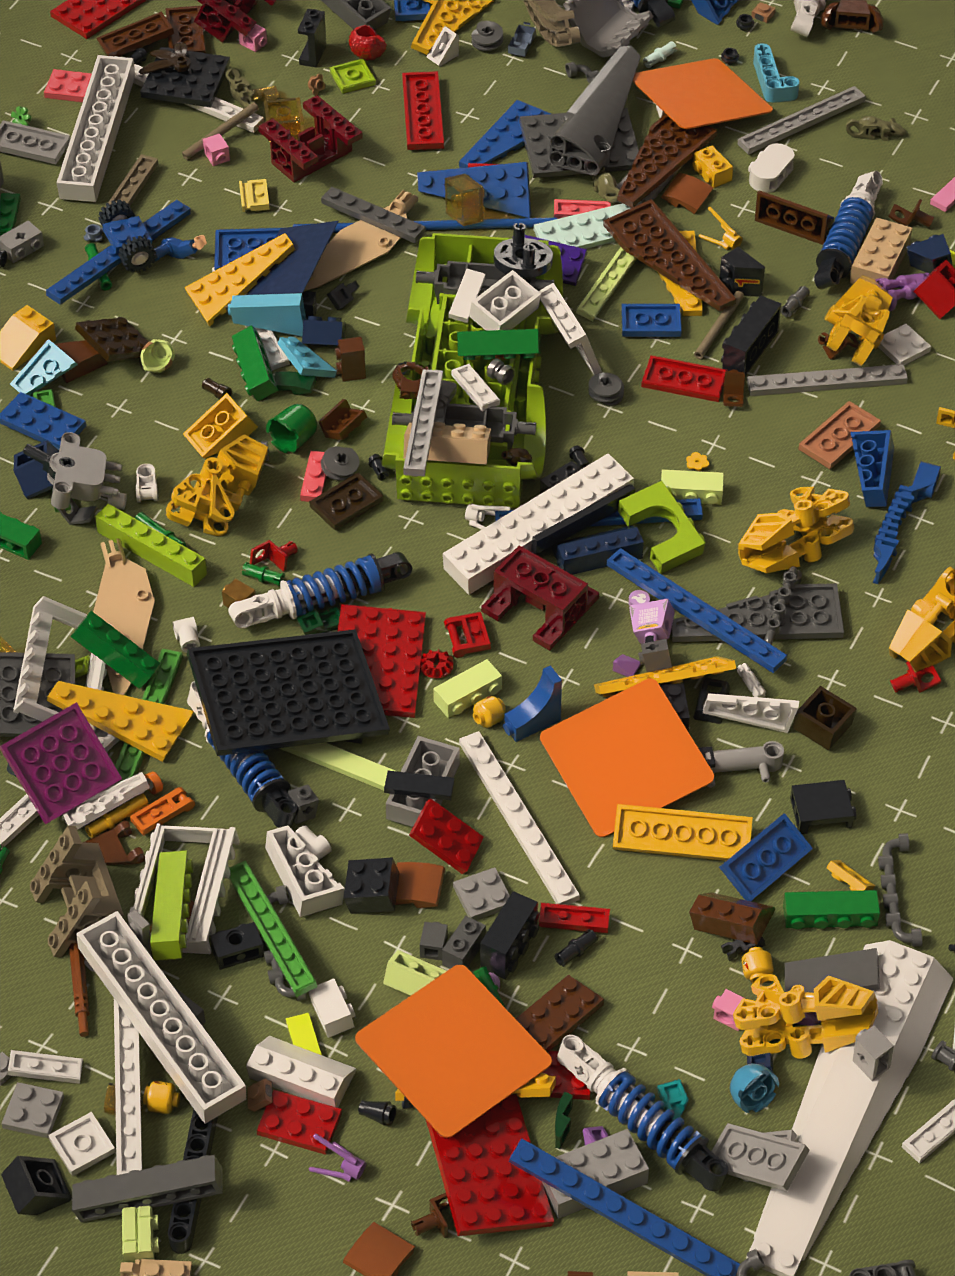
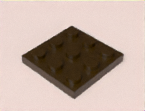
M124 317L94 321L87 320L77 322L75 330L107 362L140 358L142 348L149 342Z

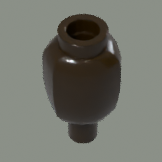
M511 448L508 451H503L501 457L506 459L507 463L511 466L517 467L518 462H532V456L526 449Z

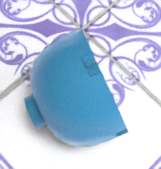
M754 1063L745 1065L735 1072L731 1080L730 1092L732 1099L744 1112L749 1113L748 1110L758 1112L768 1106L774 1099L776 1094L773 1091L775 1085L779 1088V1080L764 1065Z

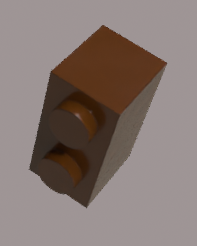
M362 337L338 340V348H335L336 360H339V362H336L337 374H341L342 382L366 379L365 350Z

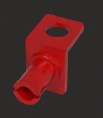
M268 540L251 549L250 564L255 565L268 558L278 568L285 571L288 556L298 552L297 545L293 541H289L287 544L278 547L271 540ZM263 549L262 554L256 558V554Z
M909 661L906 662L908 667L907 673L890 680L895 693L911 685L916 686L920 693L941 683V679L933 665L915 673ZM927 673L932 674L934 678L931 682L925 683L921 680L923 675Z

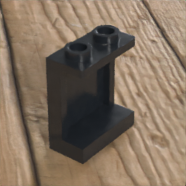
M307 9L298 28V34L308 36V41L299 58V65L316 68L327 46L325 11Z
M845 780L792 785L790 801L797 829L801 834H808L809 826L846 822L847 829L852 828L853 820H856L857 814L855 806H851L852 794L850 788L846 787Z

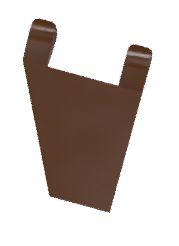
M122 821L114 829L85 841L86 843H99L106 865L140 864L145 861L142 848L137 847L126 855L119 840L120 837H127L132 834L128 821Z

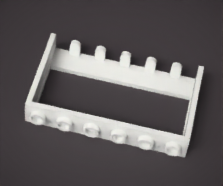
M45 596L34 605L13 712L17 714L20 712L42 722L59 713L37 704L52 619L76 629L87 614ZM91 653L85 687L104 691L102 682L107 673V669H105L106 663L93 653ZM90 724L93 731L95 732L97 727Z
M157 823L155 832L151 834L150 850L145 855V868L141 870L140 886L135 890L134 907L130 908V912L136 910L144 918L158 868L159 853L162 852L165 841L210 843L188 925V933H186L187 948H183V953L211 954L212 950L208 938L209 935L216 932L213 918L214 916H220L221 909L218 899L219 897H225L223 880L224 878H230L228 860H234L235 851L233 844L239 845L240 842L236 828L217 829L161 826Z

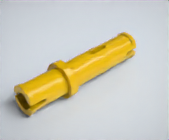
M142 793L108 814L102 815L98 820L85 826L86 833L90 838H94L107 829H113L114 825L148 806L146 796Z

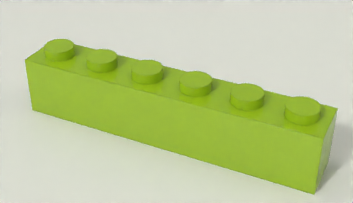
M107 504L95 516L97 532L113 540L115 543H117L116 539L120 538L124 548L192 587H195L207 575L206 561L203 556L116 507Z
M187 850L159 853L150 941L154 960L182 958L183 948H187L186 934L184 933H188V922L185 918H189V905L187 903L191 902V894L188 888H192V877L189 873H193V861L188 859Z

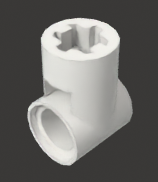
M194 617L172 622L175 637L179 640L183 652L187 653L188 648L200 647Z
M302 826L295 831V834L306 845L305 848L311 854L314 853L319 860L331 852V846L322 835L317 837L307 826Z

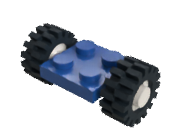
M113 200L110 205L106 203L107 207L101 208L102 212L99 211L100 217L98 219L115 253H119V257L128 271L132 273L135 270L137 273H140V269L146 271L145 267L148 266L150 268L152 266L150 263L155 262L154 258L157 255L152 246V238L139 216L135 217L134 212L126 201L117 200L116 203Z

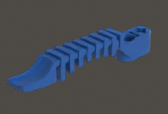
M921 461L912 486L900 485L899 491L895 493L885 520H883L882 526L875 538L873 556L878 561V565L875 569L877 574L873 583L879 584L892 562L893 557L891 556H896L897 554L896 545L899 540H896L899 530L898 525L902 523L901 518H906V511L912 512L911 503L925 498H932L941 466Z

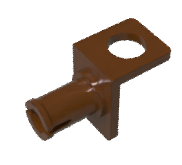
M919 199L912 212L894 204L888 216L890 219L905 226H908L911 221L915 220L929 228L934 219L933 216L920 210L921 199ZM895 212H901L904 218H898Z
M823 332L821 333L823 336L819 335L818 337L819 344L824 345L823 349L831 360L847 345L858 348L860 344L855 335L848 332L837 351H833L826 347L829 334Z
M735 369L725 372L724 406L743 407L744 372H739ZM729 399H736V400H738V401H737V402H731V401H729Z
M446 1193L429 1200L430 1214L411 1221L413 1231H416V1236L433 1228L439 1229L444 1238L448 1236V1225L440 1210L449 1207L448 1201L440 1204L441 1201L447 1198Z

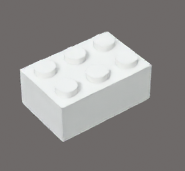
M512 270L471 302L469 317L486 331L511 330L538 309L541 293Z

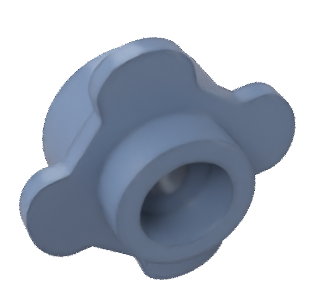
M91 224L86 227L85 241L95 242L103 239L101 235L104 231L99 225Z

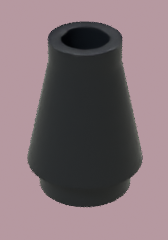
M362 1100L358 1112L360 1115L386 1125L393 1123L396 1116V1106L392 1105L390 1101Z

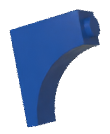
M551 665L543 668L541 679L529 697L516 708L505 713L503 728L508 736L511 735L515 742L561 721L562 680Z

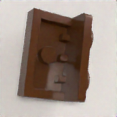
M342 399L319 420V424L326 438L343 440L348 437L350 432L361 425V422L367 418L365 410L351 409L348 401Z

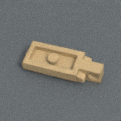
M137 1259L135 1263L121 1262L120 1275L191 1276L192 1262Z

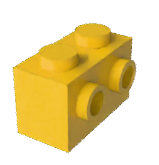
M713 145L694 153L693 169L713 188L732 181L733 166Z

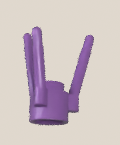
M318 1134L313 1135L320 1143L344 1158L341 1164V1169L344 1170V1173L309 1167L310 1172L342 1178L348 1182L351 1181L352 1177L356 1180L360 1178L366 1166L365 1161L354 1156L338 1143H330Z

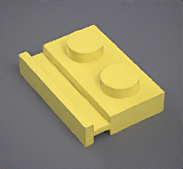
M266 179L249 180L248 183L239 181L242 212H245L247 209H251V211L270 210Z

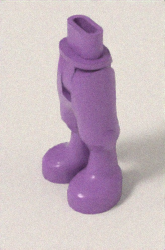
M929 273L900 275L895 280L887 278L876 279L875 281L893 297L889 311L895 309L897 301L901 298L910 300L918 297L913 291Z

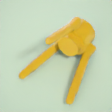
M708 207V210L726 231L723 235L724 242L702 234L699 235V238L722 246L726 250L729 247L732 249L739 247L743 238L712 207Z

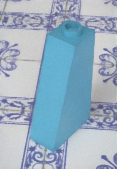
M302 293L232 296L231 304H228V314L232 316V321L235 324L252 325L255 328L296 336L303 335V320H306Z

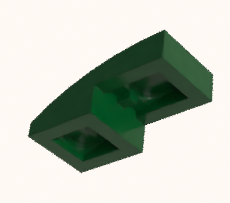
M291 371L276 372L274 376L278 391L291 389L294 395L312 393L317 381L316 376L300 375L299 372Z
M337 606L318 614L317 610H313L297 617V621L305 635L327 633L338 629L340 611Z
M565 1091L560 1099L555 1118V1148L559 1150L571 1131V1118L568 1115L573 1108V1095Z

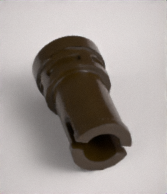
M211 378L205 379L202 383V388L214 394L219 400L226 393L230 396L232 395L230 387L219 384Z

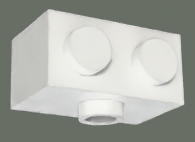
M335 979L319 984L317 988L309 991L311 1003L328 1038L354 1027L352 1018L355 1017V1012L351 1003L346 1004L345 999H347L344 988L343 986L338 987Z

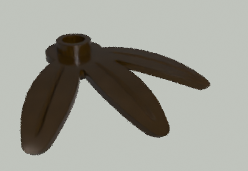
M177 42L174 46L175 54L168 50H153L149 52L151 56L163 60L144 66L139 70V73L147 74L173 66L178 72L187 71L191 65V60L186 57L187 45L184 42Z

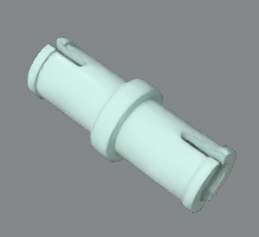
M670 41L662 48H656L652 54L643 58V62L647 61L644 65L647 68H651L659 61L663 62L666 60V57L677 52V48H674L676 44Z

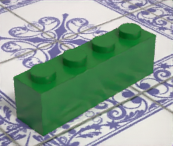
M251 325L232 336L234 343L232 348L235 354L238 355L236 361L242 369L240 374L247 384L245 389L248 395H253L257 401H260L278 391L259 333Z
M540 329L457 332L458 356H463V360H475V356H483V360L495 359V355H503V359H515L516 355L523 354L524 358H536V354H541Z
M0 512V548L29 560L42 544L40 529Z
M93 611L88 613L70 636L139 689L150 679L160 662Z
M877 890L784 893L783 911L785 928L823 929L826 927L869 928L878 926L880 910Z

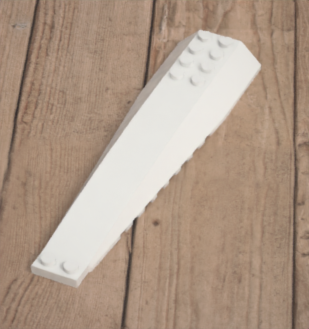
M891 940L865 945L863 950L877 948L879 955L880 989L872 990L877 998L878 1014L873 1025L894 1045L891 1066L875 1080L871 1081L853 1062L855 1042L826 1053L822 1044L792 1128L797 1135L796 1142L805 1144L810 1151L787 1192L771 1187L754 1235L753 1244L749 1250H758L765 1265L762 1269L778 1276L796 1275L801 1261L807 1257L829 1218V1214L837 1204L842 1191L846 1188L851 1175L859 1165L864 1152L868 1149L873 1136L881 1126L886 1113L890 1110L894 1099L903 1087V1083L920 1057L953 982V977L932 956Z

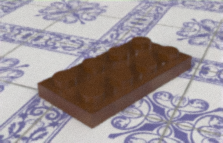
M201 5L165 8L166 19L173 27L175 33L168 37L169 48L174 49L177 42H184L187 45V51L206 53L203 28L194 22Z
M161 11L97 38V41L106 56L120 57L126 53L134 52L137 48L151 45L160 39H166L175 33L173 27Z
M567 975L518 1016L516 1020L548 1053L565 1036L571 1034L604 1005V999L570 975Z

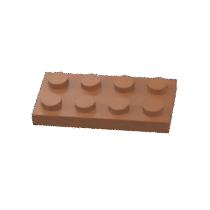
M848 401L799 443L798 450L831 469L854 449L850 432L875 431L880 426L881 420Z

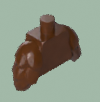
M841 0L840 2H833L828 5L821 16V23L828 30L835 26L837 28L870 29L872 33H876L883 29L884 19L879 9L875 5L867 4L866 0Z

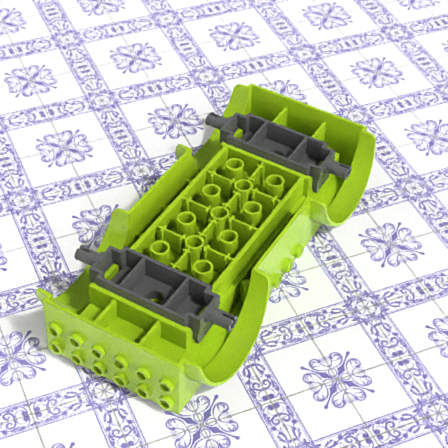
M433 233L432 237H422L420 239L406 323L417 326L412 362L423 366V368L427 366L429 370H442L443 380L457 384L456 395L449 405L437 410L435 422H442L448 426L458 423L465 424L466 427L484 425L486 428H491V443L487 464L428 460L425 476L403 475L405 459H403L404 434L408 424L413 421L417 400L401 399L399 388L395 384L382 467L396 470L397 499L518 508L520 507L523 479L540 478L543 473L546 454V410L543 388L535 385V382L539 383L540 371H537V368H541V357L539 354H536V358H524V355L520 354L516 355L515 359L503 360L500 358L504 365H510L515 369L514 378L508 385L504 386L497 379L487 376V368L493 359L483 360V356H475V360H463V356H458L457 332L486 330L472 318H469L468 323L448 318L466 269L485 274V280L479 295L507 275L495 267L493 261L494 249L500 242L511 238ZM538 240L545 243L552 250V267L541 276L523 279L537 291L554 283L563 297V272L560 248L555 245H549V241ZM541 301L536 311L511 329H540V340L541 335L559 332ZM470 364L500 399V405L481 411L480 407L474 403L451 376V371ZM410 370L409 375H403L413 381L421 378V375L415 372V370ZM511 448L526 449L532 456V462H518L517 467L511 466L507 463L506 459L501 457L503 451H508Z

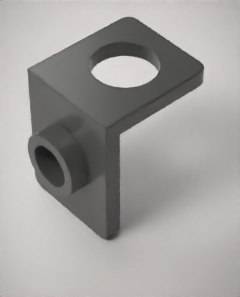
M71 498V512L69 514L65 509H58L69 525L90 522L98 507L79 508Z

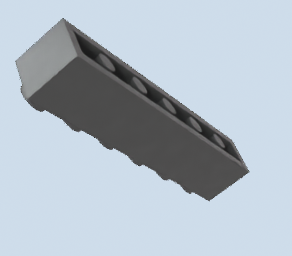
M204 1155L197 1159L180 1160L173 1164L156 1165L149 1169L132 1170L129 1173L108 1175L105 1178L96 1180H84L81 1183L72 1184V1211L80 1222L120 1215L122 1214V1209L127 1207L151 1206L155 1208L222 1194V1166L215 1155Z

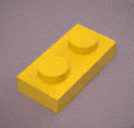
M831 860L827 866V869L832 872V877L838 881L848 883L852 891L873 890L875 887L874 884L840 860Z

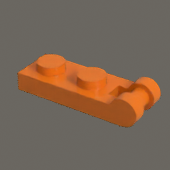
M178 787L131 815L130 820L144 836L154 830L157 823L162 825L182 812L192 810L195 802L191 797L186 796L187 793L182 787Z

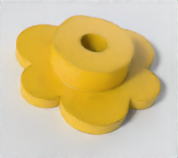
M694 452L686 458L689 469L700 471L702 468L709 466L707 456L701 455L698 452Z

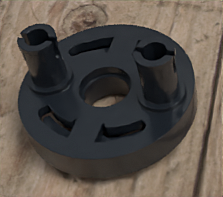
M517 223L514 224L513 238L500 242L494 249L493 261L495 267L504 274H508L513 270L522 278H533L547 273L551 269L553 252L550 247L541 241L525 238V224L519 223V228Z

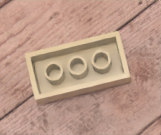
M876 217L852 264L850 283L854 284L862 275L874 280L878 278L893 280L907 252V246H910L912 227Z
M435 422L428 460L487 464L490 454L491 428H486L484 425L466 427L465 424L459 423L448 426L442 422ZM412 423L408 424L404 434L403 459L406 458Z

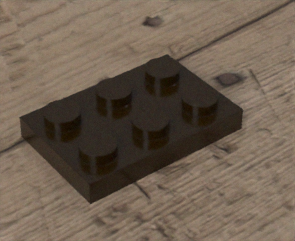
M356 473L309 501L310 508L331 528L337 530L380 504L384 499L383 495L362 475Z

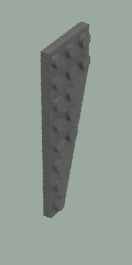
M837 583L795 584V587L791 589L790 601L785 605L784 618L780 620L779 633L774 636L773 640L843 638L844 630ZM778 590L770 591V594L766 596H753L726 604V607L716 610L765 640L767 621L772 618L773 604L778 602ZM685 616L673 620L671 628L672 642L723 641Z

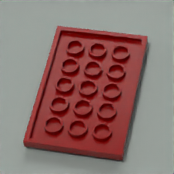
M341 604L338 631L356 629L385 715L415 718L426 612Z
M516 1094L508 1096L450 1138L442 1137L426 1120L458 1236L550 1227L553 1225L554 1219L542 1181L508 1162L521 1138L531 1143Z

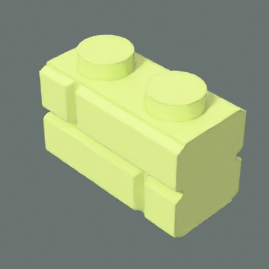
M151 1206L122 1209L124 1262L135 1263L137 1259L155 1260V1253H159V1238L154 1237V1230H159L158 1215L153 1214Z

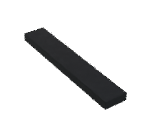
M630 484L532 537L531 551L537 555L618 511L619 500L634 494L636 488Z

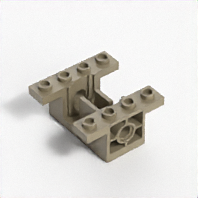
M67 826L30 883V891L33 893L35 902L44 903L52 889L56 888L61 889L68 908L67 913L60 916L57 925L48 937V945L51 948L53 957H62L71 943H78L77 933L116 911L122 917L124 916L99 843L81 842L76 826Z

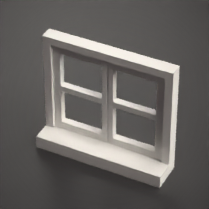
M552 283L539 291L541 293L540 301L570 349L576 346L593 375L602 373L586 333L555 284Z

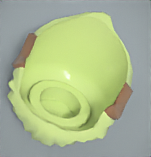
M153 339L142 348L140 355L143 369L155 373L168 370L175 357L171 344L168 341Z

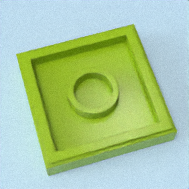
M364 59L330 67V73L342 94L376 85V79Z

